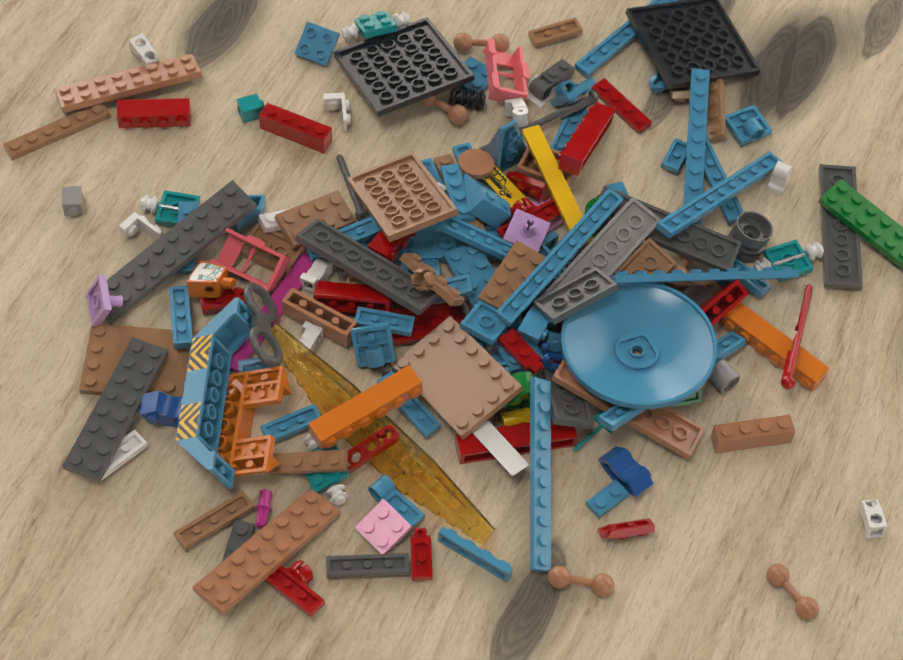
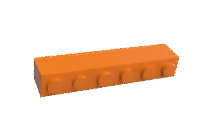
M739 302L724 315L721 324L728 331H733L745 338L746 343L753 347L757 353L762 354L773 365H777L784 370L788 350L791 351L793 340L742 302ZM800 346L793 378L801 386L812 392L826 378L829 367Z
M408 365L308 423L309 433L321 450L331 448L339 440L352 436L356 430L369 426L375 419L383 418L392 409L400 408L409 399L417 398L423 392V382L411 366Z

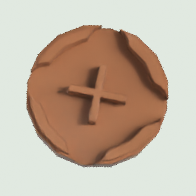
M469 149L461 153L458 165L463 175L468 174L474 179H484V176L492 174L494 159L484 150Z

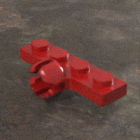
M524 197L521 198L523 203L519 200L516 201L511 210L513 215L517 208L549 223L561 217L553 199L540 206H535L530 199ZM510 222L497 229L496 233L501 239L504 238Z
M302 560L294 562L288 568L280 566L264 581L311 618L325 605V600L307 586L313 580L312 569L307 564L302 567L305 563Z

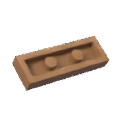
M575 17L528 32V36L534 47L537 48L581 35L583 29Z

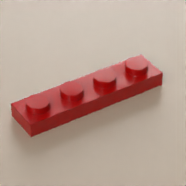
M605 78L591 86V91L597 92L599 99L607 106L615 108V113L637 134L651 126L652 121Z

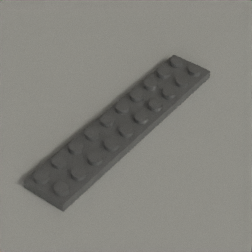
M233 180L230 181L107 279L109 295H122L123 305L121 308L111 307L112 310L105 320L110 325L222 236L226 232V228H232L257 207L256 203Z

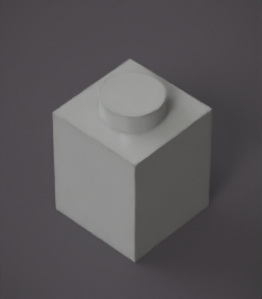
M81 186L62 187L64 216L83 215V193Z

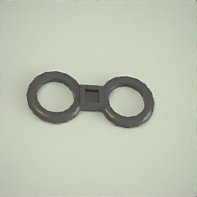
M248 283L244 287L243 295L248 308L253 313L251 316L253 327L249 331L250 345L262 362L268 366L277 367L283 361V352L271 330V323L277 318L276 305L272 297L262 286L256 283ZM252 292L257 293L264 300L269 311L268 314L261 311L256 305ZM258 334L269 342L274 352V358L266 354L261 348Z

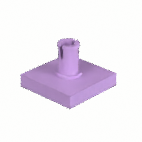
M516 208L503 240L512 244L518 240L539 252L551 223Z
M98 275L86 292L92 327L102 324L112 310L111 307L121 308L123 305L122 295H109L106 275Z

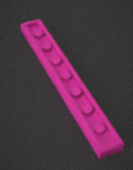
M304 252L271 296L277 309V318L271 323V330L283 315V298L291 288L298 291L302 289L300 276L303 272L307 273L313 265L309 255ZM265 304L261 311L268 314L269 311ZM258 334V341L261 345L265 338ZM249 338L233 353L230 371L239 373L237 360L250 359L253 356L254 351L250 345Z

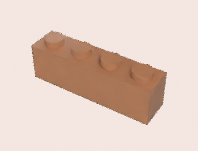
M291 288L282 300V313L301 324L308 321L323 328V335L346 348L352 342L351 328H357L356 321L294 288Z
M789 414L714 425L710 437L715 454L791 443L795 434V428Z

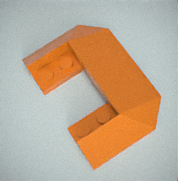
M284 366L233 373L229 376L217 454L235 470L234 477L266 473L280 464L273 457L276 438L273 435L251 438L256 407L281 404L282 396L291 395Z

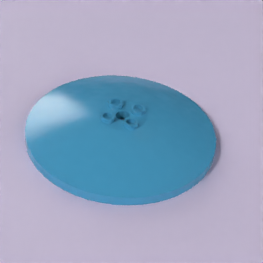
M655 282L617 283L619 290L564 319L561 331V351L569 371L589 392L615 405L633 409H657L675 405L698 392L709 379L715 365L717 339L710 320L703 310L689 297L663 284ZM637 350L642 354L636 355L632 351Z

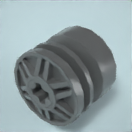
M745 211L739 214L728 234V237L742 242L736 257L745 261L758 259L773 235V226L765 216L758 212Z

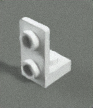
M345 92L323 93L324 110L342 109L343 131H347V125L350 124V114H346V110H349V100H345Z
M136 212L119 225L120 235L125 240L134 236L139 229L155 241L163 236V232L158 226H153L144 216H140Z

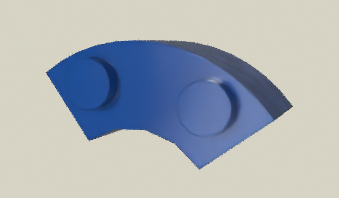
M159 390L145 393L142 397L139 415L147 419L146 421L150 424L178 428L182 397L170 396Z
M615 446L598 459L613 481L616 479L632 496L637 497L654 484L650 471L636 462L630 451L626 448Z

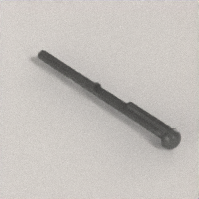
M589 91L588 96L520 128V134L522 135V129L536 125L542 126L559 117L562 120L595 104L599 99L597 92ZM488 144L480 147L479 149L485 151Z

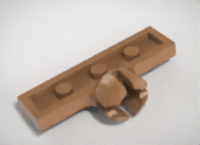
M402 254L399 260L415 273L411 275V284L413 287H416L417 291H428L431 289L450 306H461L465 299L460 295V292L449 286L447 280L442 276H438L434 272V268L425 264L418 254Z

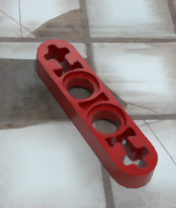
M386 425L348 450L347 461L351 466L347 465L350 474L396 444L400 437L399 432L393 426ZM388 432H391V433H392V434H391L392 437H391L390 439L388 438V435H387ZM377 442V448L374 451H369V444ZM360 453V460L352 462L353 455Z

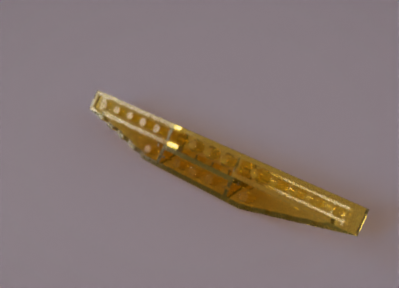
M275 323L271 330L281 346L283 360L286 363L285 366L289 372L294 374L297 379L296 382L306 391L308 399L316 405L321 416L362 393L352 382L281 325ZM387 415L383 418L375 419L369 426L360 428L352 436L344 438L354 447L386 425L393 426L400 434L398 442L373 458L369 463L382 475L388 476L393 481L395 488L402 494L408 495L419 505L427 507L433 514L441 516L447 520V523L458 527L463 533L480 544L484 545L495 531L492 524L436 461ZM391 432L387 433L389 439L392 437ZM377 442L370 443L368 447L369 451H374L377 448Z

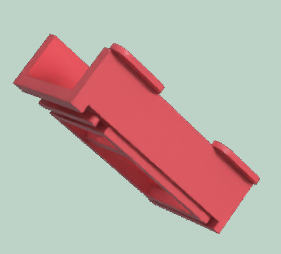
M489 38L488 44L483 50L488 78V99L505 103L507 99L522 97L525 101L528 97L526 79L530 75L528 64L524 62L522 46H518L514 54L496 51L494 39ZM497 66L512 69L513 75L511 73L498 72ZM498 75L513 78L515 90L500 87Z
M226 228L225 231L230 234L217 260L211 259L209 262L225 266L227 271L249 280L250 283L262 286L267 292H275L291 258L266 247L264 241L252 235L245 237ZM245 242L253 245V248L250 249V255L242 271L234 268V265ZM256 248L280 258L268 284L244 273L253 254L256 253Z

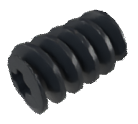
M460 86L458 91H456V88L451 89L449 105L453 103V106L460 104L465 107L467 104L468 110H471L474 105L475 111H478L481 106L484 112L486 101L484 89H481L479 93H477L476 88L473 89L472 93L469 87H467L465 92H463L462 86Z

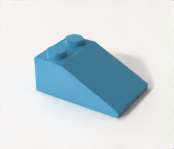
M468 174L464 175L468 212L497 229L511 216L510 204L489 187Z

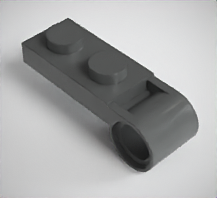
M561 59L534 78L528 90L541 100H545L551 93L552 88L574 74L576 68Z

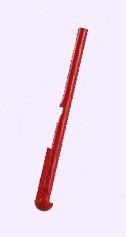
M807 284L805 287L798 322L795 326L797 333L794 337L791 351L788 350L780 381L781 386L786 390L794 388L796 384L793 376L813 286Z

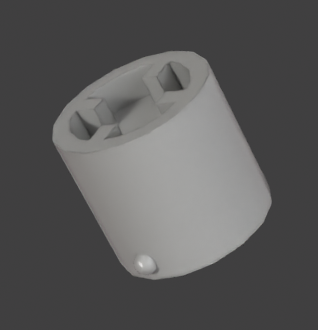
M726 360L717 362L709 377V380L721 393L730 391L741 379L740 375Z

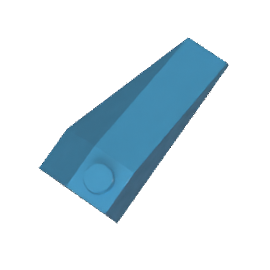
M515 120L500 127L485 149L493 157L494 165L501 172L518 164L527 149Z

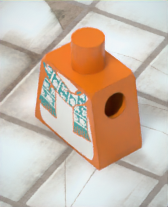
M201 260L186 281L189 297L218 298L225 288L234 289L236 285V279L228 277V271L225 266Z

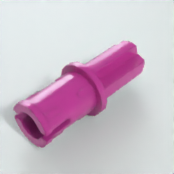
M268 489L259 491L258 505L255 506L257 511L255 526L261 529L267 525L268 513L271 512L272 492Z

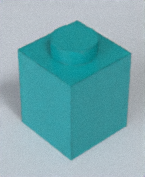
M257 93L237 99V111L243 123L259 119V114L265 107L263 100L259 99Z

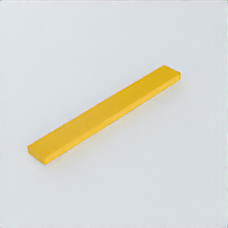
M536 125L522 129V135L568 231H570L583 217L562 171L558 169L559 165L540 126ZM593 236L585 243V245L582 248L586 247L594 239Z

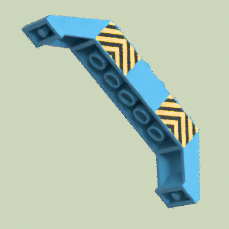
M239 297L234 298L192 339L189 363L187 364V375L184 382V393L181 399V410L178 417V428L175 434V441L228 489L233 488L235 470L217 454L232 355L249 338V331L253 327L251 317L253 313Z

